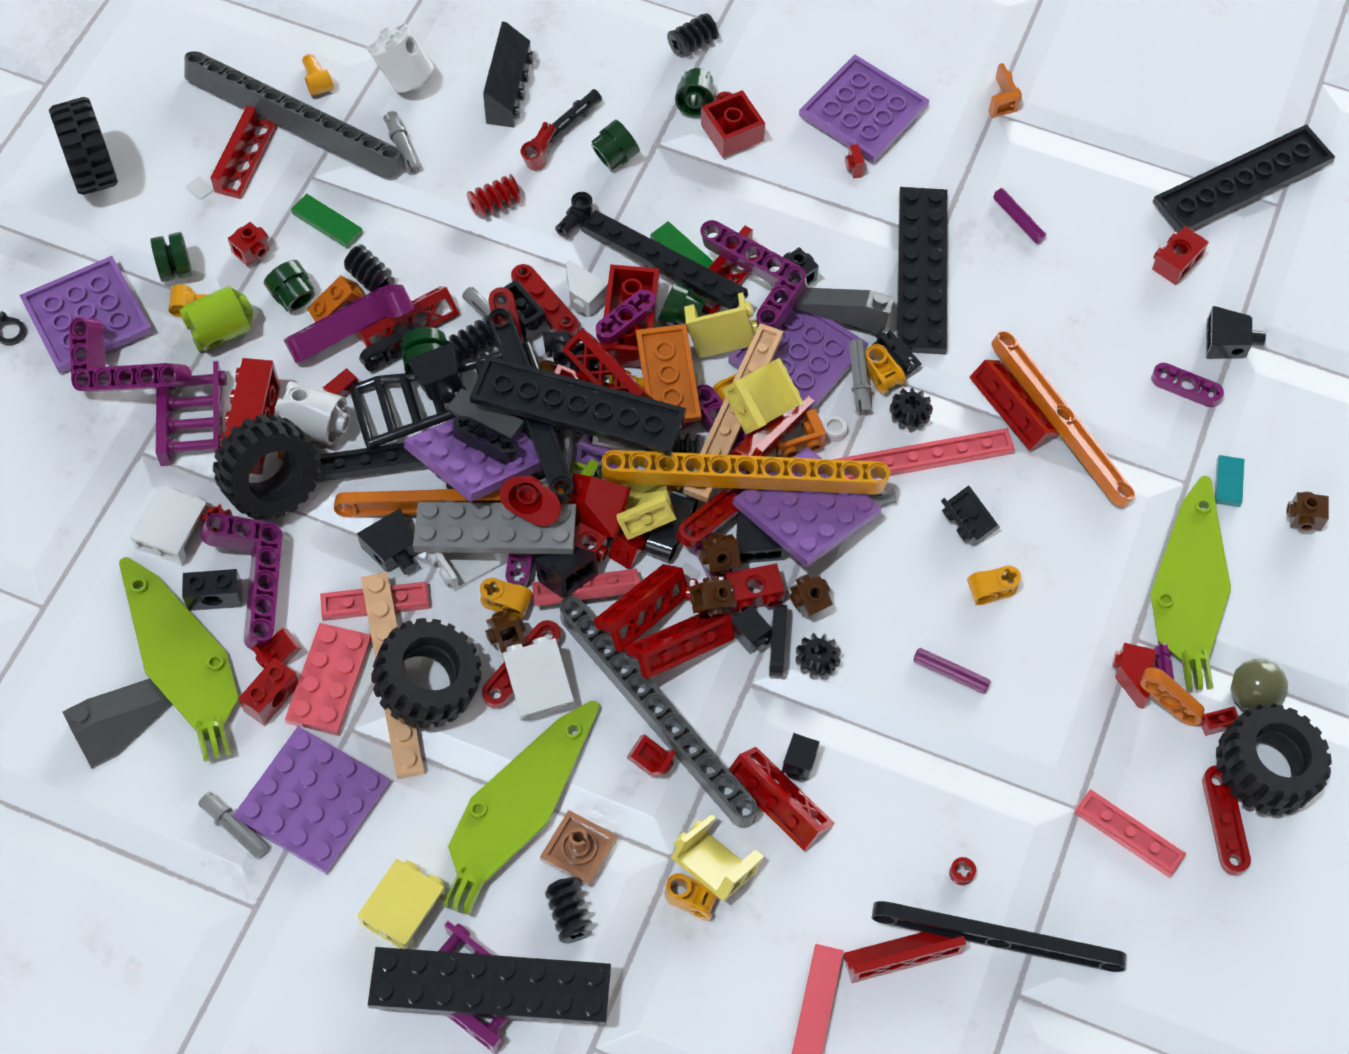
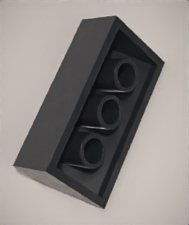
M503 21L483 91L486 124L514 128L516 118L519 119L521 115L520 100L524 101L526 87L524 85L525 82H529V65L534 63L535 52L531 51V41L509 23Z

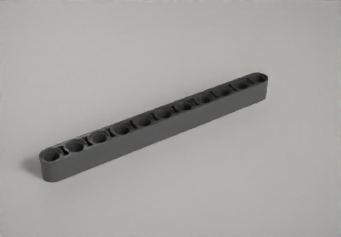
M190 51L185 54L184 77L187 81L244 109L246 106L255 107L258 116L383 177L391 178L398 175L400 150L395 146L201 52Z
M568 596L563 599L559 605L560 619L566 630L664 744L676 752V758L731 822L740 828L751 826L755 821L757 803L655 684L650 679L642 677L640 667L626 654V651L620 652L615 650L611 634L607 631L596 629L594 623L596 617L588 607L575 596ZM570 610L578 612L575 615L566 614ZM586 629H591L594 631L592 634L583 633V631ZM607 648L610 649L611 652L603 654L600 653L599 650ZM623 667L626 668L628 671L625 673H618L615 670ZM635 687H642L645 689V691L642 693H636L632 690ZM656 706L662 709L659 713H653L649 710ZM675 726L679 731L670 733L666 729ZM692 746L695 747L697 751L694 753H687L684 751V748ZM709 766L715 771L711 774H706L701 769ZM722 787H728L733 792L725 795L722 794L719 791V789ZM744 807L749 809L751 813L743 816L737 812V809Z

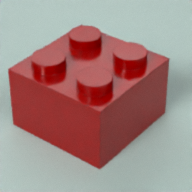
M743 90L701 107V126L722 158L764 141L765 121Z

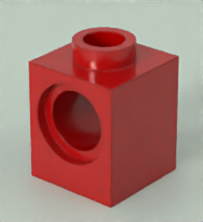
M580 522L575 529L574 546L596 552L597 563L599 561L603 562L609 552L607 536ZM586 545H593V546H595L594 548H591V549H586V548H584V546H586Z

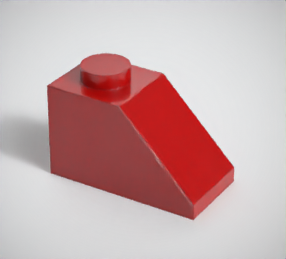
M1124 642L1120 652L1115 651L1112 667H1116L1115 678L1136 706L1144 709L1150 694L1141 687L1140 681L1145 669L1154 668L1156 649Z

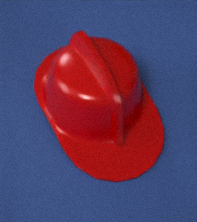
M532 476L512 477L501 486V503L513 514L538 526H548L559 518L561 505L558 497L549 488L543 486L537 478Z

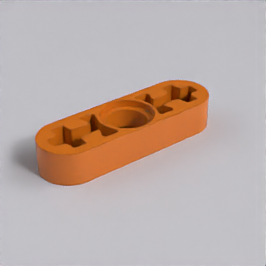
M1152 667L1144 670L1140 685L1145 691L1181 722L1192 726L1201 723L1205 712L1202 704L1164 671Z

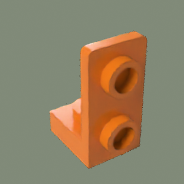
M1004 63L998 64L995 78L1003 93H998L991 97L988 110L991 118L1017 112L1019 103L1022 100L1021 90L1018 87L1016 88L1011 72L1006 69Z
M340 275L307 310L316 322L339 310L346 302L350 304L365 296V293L358 283Z
M816 409L806 411L805 419L802 422L805 436L777 444L776 457L793 458L807 447L813 452L824 447L826 431Z

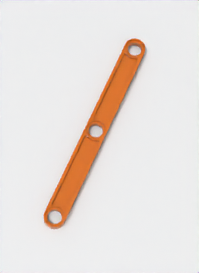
M999 331L991 342L995 352L1109 499L1117 506L1126 507L1135 497V491L1016 338L1009 332Z
M555 487L557 493H565L561 488ZM455 489L343 492L336 495L333 508L336 514L343 517L387 516L399 508L404 515H417L418 502L470 501ZM501 489L473 501V503H501Z

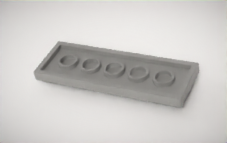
M418 502L413 549L414 552L574 554L577 507L576 504H560L561 512L559 518L548 526H538L513 514L502 503Z

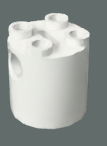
M402 23L392 29L385 27L378 32L379 38L367 47V51L395 91H416L422 88L432 74L434 64L407 24Z
M292 381L287 384L283 399H278L275 406L276 414H279L281 418L291 420L310 440L329 446L333 445L340 436L346 433L350 424V414L346 413L347 401L345 397Z

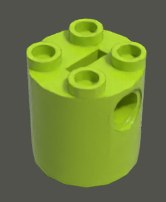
M229 285L190 302L179 310L187 330L193 329L191 331L192 339L199 352L212 349L251 331L253 320L252 307L244 294L231 288Z

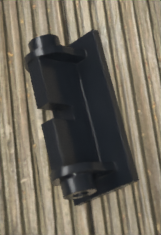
M880 330L875 335L877 341L873 344H879L886 348L896 364L903 370L905 377L922 365L917 357L891 330L886 332Z

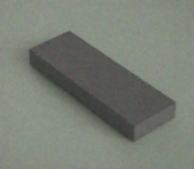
M462 388L447 407L448 412L456 417H471L513 440L517 438L526 426L523 420L510 413L470 403L471 393Z

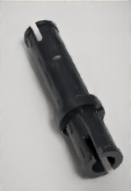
M592 89L581 100L573 102V106L552 123L557 130L553 134L550 143L554 142L556 138L581 117L585 118L589 111L602 101V96L597 90ZM586 104L585 107H583L579 112L576 113V111H578L582 106ZM569 118V120L559 128V126Z

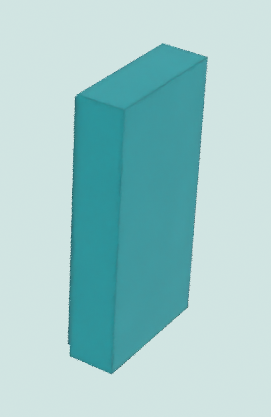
M1224 455L1218 456L1215 480L1216 504L1241 506L1245 459Z

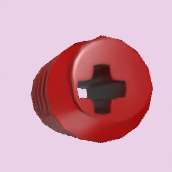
M511 174L509 178L506 176L501 177L500 182L494 180L492 186L486 183L483 189L477 187L475 188V193L472 191L466 193L473 213L475 215L479 213L483 218H486L485 210L487 209L492 215L495 214L494 206H497L502 211L503 202L508 207H512L511 199L513 198L518 204L521 202L520 190L515 178Z

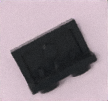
M969 485L951 499L947 500L944 497L940 500L945 506L942 512L950 522L955 520L959 525L956 531L964 542L970 540L976 546L1000 528L999 524Z

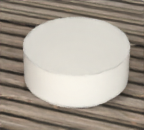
M829 416L823 421L822 425L826 431V440L838 442L846 436L847 423L843 418Z

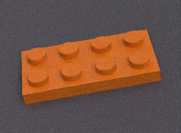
M686 324L636 330L644 390L654 400L686 408L683 423L701 421V411Z

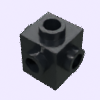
M798 247L793 252H787L783 256L804 269L807 286L817 280L819 265L809 253H805ZM794 278L790 282L798 283L801 279Z

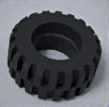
M80 97L52 105L49 113L78 194L87 195L114 187L118 183V179L90 99Z
M265 414L257 415L255 420L248 418L242 421L243 424L237 427L235 425L230 430L232 433L228 437H223L220 442L222 447L221 449L217 448L214 455L217 460L213 463V472L216 474L214 479L220 491L240 513L246 514L253 519L260 517L262 520H270L272 516L280 518L286 516L285 513L288 511L292 513L297 510V506L301 502L305 503L309 499L308 494L310 491L313 492L317 486L315 479L320 477L321 470L318 467L321 464V460L317 454L318 450L315 444L291 420L281 418L279 415L272 414L269 415V418ZM272 452H285L283 464L275 475L262 482H249L252 468L262 457Z
M418 618L415 624L409 620L402 623L400 628L395 627L389 633L388 638L384 639L372 666L374 669L371 673V682L375 684L373 687L375 696L382 698L379 704L384 710L389 708L392 711L390 716L396 720L399 717L406 720L404 723L406 725L413 726L414 723H417L420 728L428 729L431 724H434L436 728L444 726L446 721L453 722L459 717L460 713H464L479 687L478 684L482 676L479 668L482 664L480 657L475 656L477 649L474 643L466 641L468 636L463 631L458 633L454 630L456 626L450 623L447 626L443 625L441 620L432 619L431 622H427L426 618ZM418 656L435 660L446 670L450 685L440 690H428L417 686L406 675L403 661Z
M1265 703L1245 710L1221 735L1218 741L1219 746L1216 748V758L1219 759L1216 762L1218 772L1223 774L1221 780L1224 785H1228L1232 791L1230 793L1235 799L1239 797L1243 801L1242 804L1249 809L1255 807L1256 812L1265 815L1269 811L1273 816L1296 812L1327 785L1326 781L1331 775V767H1329L1332 764L1331 753H1327L1329 746L1326 739L1323 740L1321 738V730L1317 726L1314 727L1310 723L1311 719L1306 715L1300 716L1297 714L1298 711L1293 708L1284 709V705L1273 703L1269 706V704ZM1255 742H1263L1278 749L1289 763L1291 777H1283L1270 771L1260 760Z

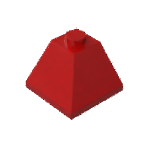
M573 473L574 495L568 501V504H576V527L581 522L607 537L617 539L621 526L617 521L616 515L625 511L631 488L595 477Z

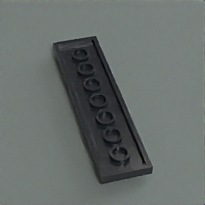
M1306 124L1154 196L1152 202L1177 233L1185 226L1194 230L1333 163L1335 155Z
M900 187L897 337L912 353L946 355L947 189Z
M489 355L485 358L470 395V403L643 450L662 453L671 457L686 415V408Z
M375 947L367 1006L371 1009L606 1025L611 964Z

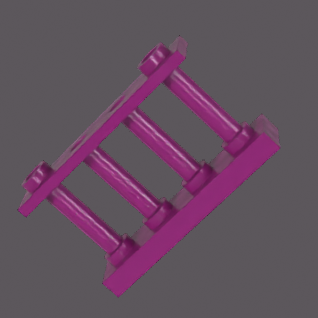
M213 361V374L193 375L190 383L187 385L213 384V395L174 398L172 390H176V388L156 389L155 454L160 466H171V455H175L176 452L212 449L216 452L217 448L221 449L223 386L227 385V376L225 370L221 371L218 361ZM213 406V417L174 420L172 418V411H176L178 408ZM213 427V439L174 442V440H171V435L176 430Z
M449 921L445 923L446 933L450 937L438 951L453 952L460 944L472 954L492 955L469 937L471 934L465 927L459 923L456 926ZM444 1014L493 1054H496L501 1048L502 1042L499 1037L501 1034L499 1030L509 1018L495 1017L491 1023L487 1022L484 1025L476 1019L477 1016Z

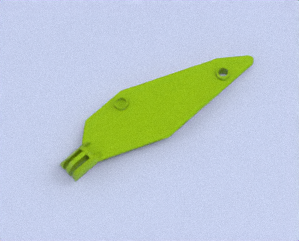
M1208 476L1200 477L1182 501L1150 593L1157 641L1160 644H1167L1168 650L1182 661L1187 691L1192 690L1191 671L1196 690H1203V671L1206 689L1212 690L1214 688L1209 657L1231 590L1212 480Z
M128 557L120 559L119 567L145 674L196 731L204 762L209 761L207 746L204 740H210L214 759L220 758L216 738L220 736L225 755L230 756L231 751L224 724L238 702L239 697L227 652L156 574Z
M589 701L558 718L470 798L448 845L457 875L443 903L445 908L451 909L453 907L454 911H463L464 914L470 915L483 884L549 823L599 711L598 702ZM574 731L577 732V733L574 734V735H571V734H570L571 732H574Z

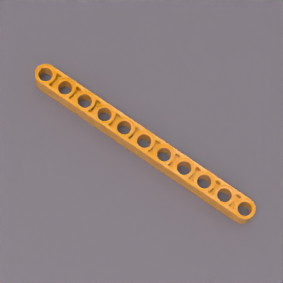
M610 450L606 452L602 457L601 468L604 480L613 483L852 494H880L886 489L890 477L889 467L883 462L674 452L669 457L658 452ZM611 464H615L619 467L616 469H612L608 466ZM640 465V466H644L645 469H643V470H638V469H636V468H634V467ZM670 467L672 470L664 471L661 468ZM696 468L698 471L690 472L687 469ZM721 469L724 473H716L714 470ZM747 470L751 474H742L740 471ZM772 471L775 472L777 475L771 476L766 472ZM798 472L801 473L803 476L797 477L793 475V473ZM819 474H827L829 478H823ZM845 475H853L856 479H849ZM872 476H878L882 480H875Z

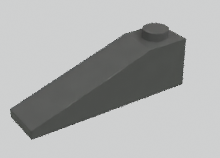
M807 288L794 309L878 333L880 330H885L894 297L872 290Z
M149 678L86 699L62 711L90 767L93 769L121 754L125 750L124 747L135 736L138 738L144 732V728L155 718H159L172 704Z

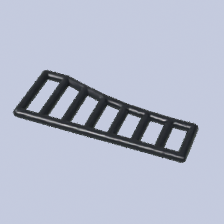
M529 341L522 342L530 366L541 369L532 344ZM499 351L488 354L489 356L501 358ZM487 355L461 362L462 373L476 369L479 375ZM413 372L375 376L358 382L349 389L364 443L369 449L456 418V416L446 410L444 403L439 398L433 401L436 414L422 419L411 386V382L417 381ZM401 384L412 423L397 427L385 385ZM375 387L388 432L373 437L361 392Z

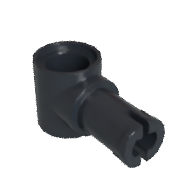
M577 192L572 196L571 206L566 211V216L555 227L556 232L560 236L562 234L564 238H567L578 224L583 223L593 213V201L589 193Z
M568 329L543 333L546 355L553 356L555 365L565 366L568 363V356L562 351V348L570 341Z

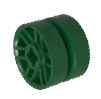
M182 232L169 234V245H167L163 235L150 238L161 282L174 280V269H176L180 278L193 275Z
M422 327L407 332L401 338L405 373L412 372L407 361L408 359L447 344L446 335L443 331L432 327Z

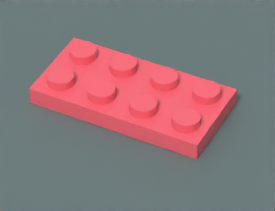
M319 623L285 717L286 724L339 736L372 642L371 634Z

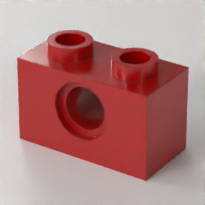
M1186 226L1179 233L1175 231L1167 241V245L1159 247L1153 256L1155 262L1152 270L1176 285L1204 256L1209 241Z
M777 563L725 573V580L730 579L731 588L734 592V606L730 607L732 613H741L751 605L754 608H773L774 604H780L784 601L785 590ZM757 588L760 592L753 593L749 589Z
M273 658L238 698L243 712L265 726L295 692L298 684L296 673L276 658Z

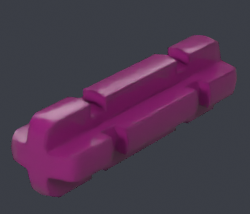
M1156 645L1154 648L1156 649L1155 657H1157L1155 660L1156 668L1164 671L1174 680L1172 660H1169L1171 652L1168 650V645Z

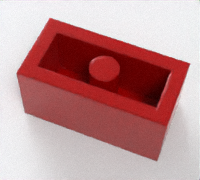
M346 368L327 383L323 390L346 397L350 394V387L358 383V379Z
M1235 706L1203 714L1200 725L1204 735L1208 736L1226 731L1239 715Z

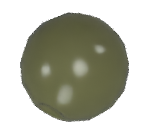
M1252 659L1243 662L1235 669L1230 691L1234 701L1243 710L1265 703L1269 704V706L1273 703L1282 705L1288 690V680L1284 671L1277 664L1266 659Z

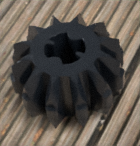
M913 387L910 389V392L902 388L900 394L893 396L889 411L892 413V421H898L899 428L905 425L909 431L913 426L920 430L923 424H927L930 421V415L933 412L930 397H924L923 390L917 393Z
M813 633L811 634V640L804 637L801 640V645L796 647L797 656L795 662L801 665V673L810 672L809 677L811 679L815 674H819L822 680L825 678L826 673L833 675L835 667H838L841 662L839 658L841 649L835 647V639L827 641L825 633L821 638H818Z

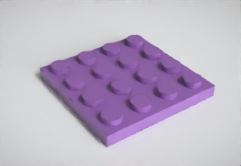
M854 54L799 109V116L847 147L859 144L862 156L874 163L929 106V99Z
M113 256L19 295L59 374L71 369L69 327L74 318H92L102 322L104 326L105 353L153 333Z
M782 298L778 303H784L788 299ZM793 309L780 328L781 331H784L783 338L772 361L778 358L781 359L783 365L787 368L794 386L798 389L802 401L808 396L814 400L810 408L812 410L819 405L851 368L849 343L854 339L861 338L831 319ZM766 318L763 322L771 323L774 318ZM863 340L864 349L866 350L868 347V342ZM749 347L735 350L729 356L728 363L739 369Z
M455 418L409 437L404 441V448L470 502L501 489L505 481L512 477L528 476L541 470L532 441L520 432L515 439L519 445L517 459L511 463H503L454 438L452 428Z
M808 447L793 457L822 459ZM775 472L769 473L771 476L777 475ZM798 472L793 473V475L797 477L803 476L801 473ZM819 474L823 478H829L827 474ZM746 489L733 498V505L806 568L879 516L882 509L866 494Z
M297 726L233 814V817L243 822L250 830L327 875L384 794L391 781L388 777Z

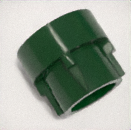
M693 68L685 71L676 89L675 104L685 115L701 117V107L715 101L716 89L713 85L714 81L710 71L702 68Z
M617 119L603 128L599 135L591 141V147L607 168L612 170L620 164H625L640 152V148L633 136Z
M289 260L280 264L266 276L263 282L271 296L287 312L296 311L304 307L315 295L314 287L309 281L310 277L298 260Z
M674 282L660 312L658 321L669 326L686 324L684 307L694 304L699 317L705 304V298L694 293L695 290Z

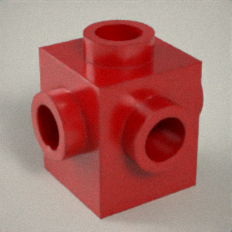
M248 222L243 227L238 228L234 234L227 238L231 252L247 267L257 259L262 258L270 250L267 233L262 227L257 228L252 222Z

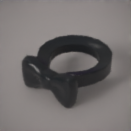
M1 311L0 326L2 324H15L20 330L18 335L11 339L3 338L0 335V343L6 346L20 343L26 335L23 322L19 319L8 317L5 312Z

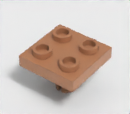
M568 810L542 852L540 861L570 877H578L579 882L590 887L618 840V835Z

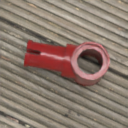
M543 122L535 138L522 145L520 153L527 168L536 171L544 167L546 163L545 154L548 150L547 145L557 130L554 125L550 123L548 125L547 122ZM537 154L535 157L529 158L531 155Z

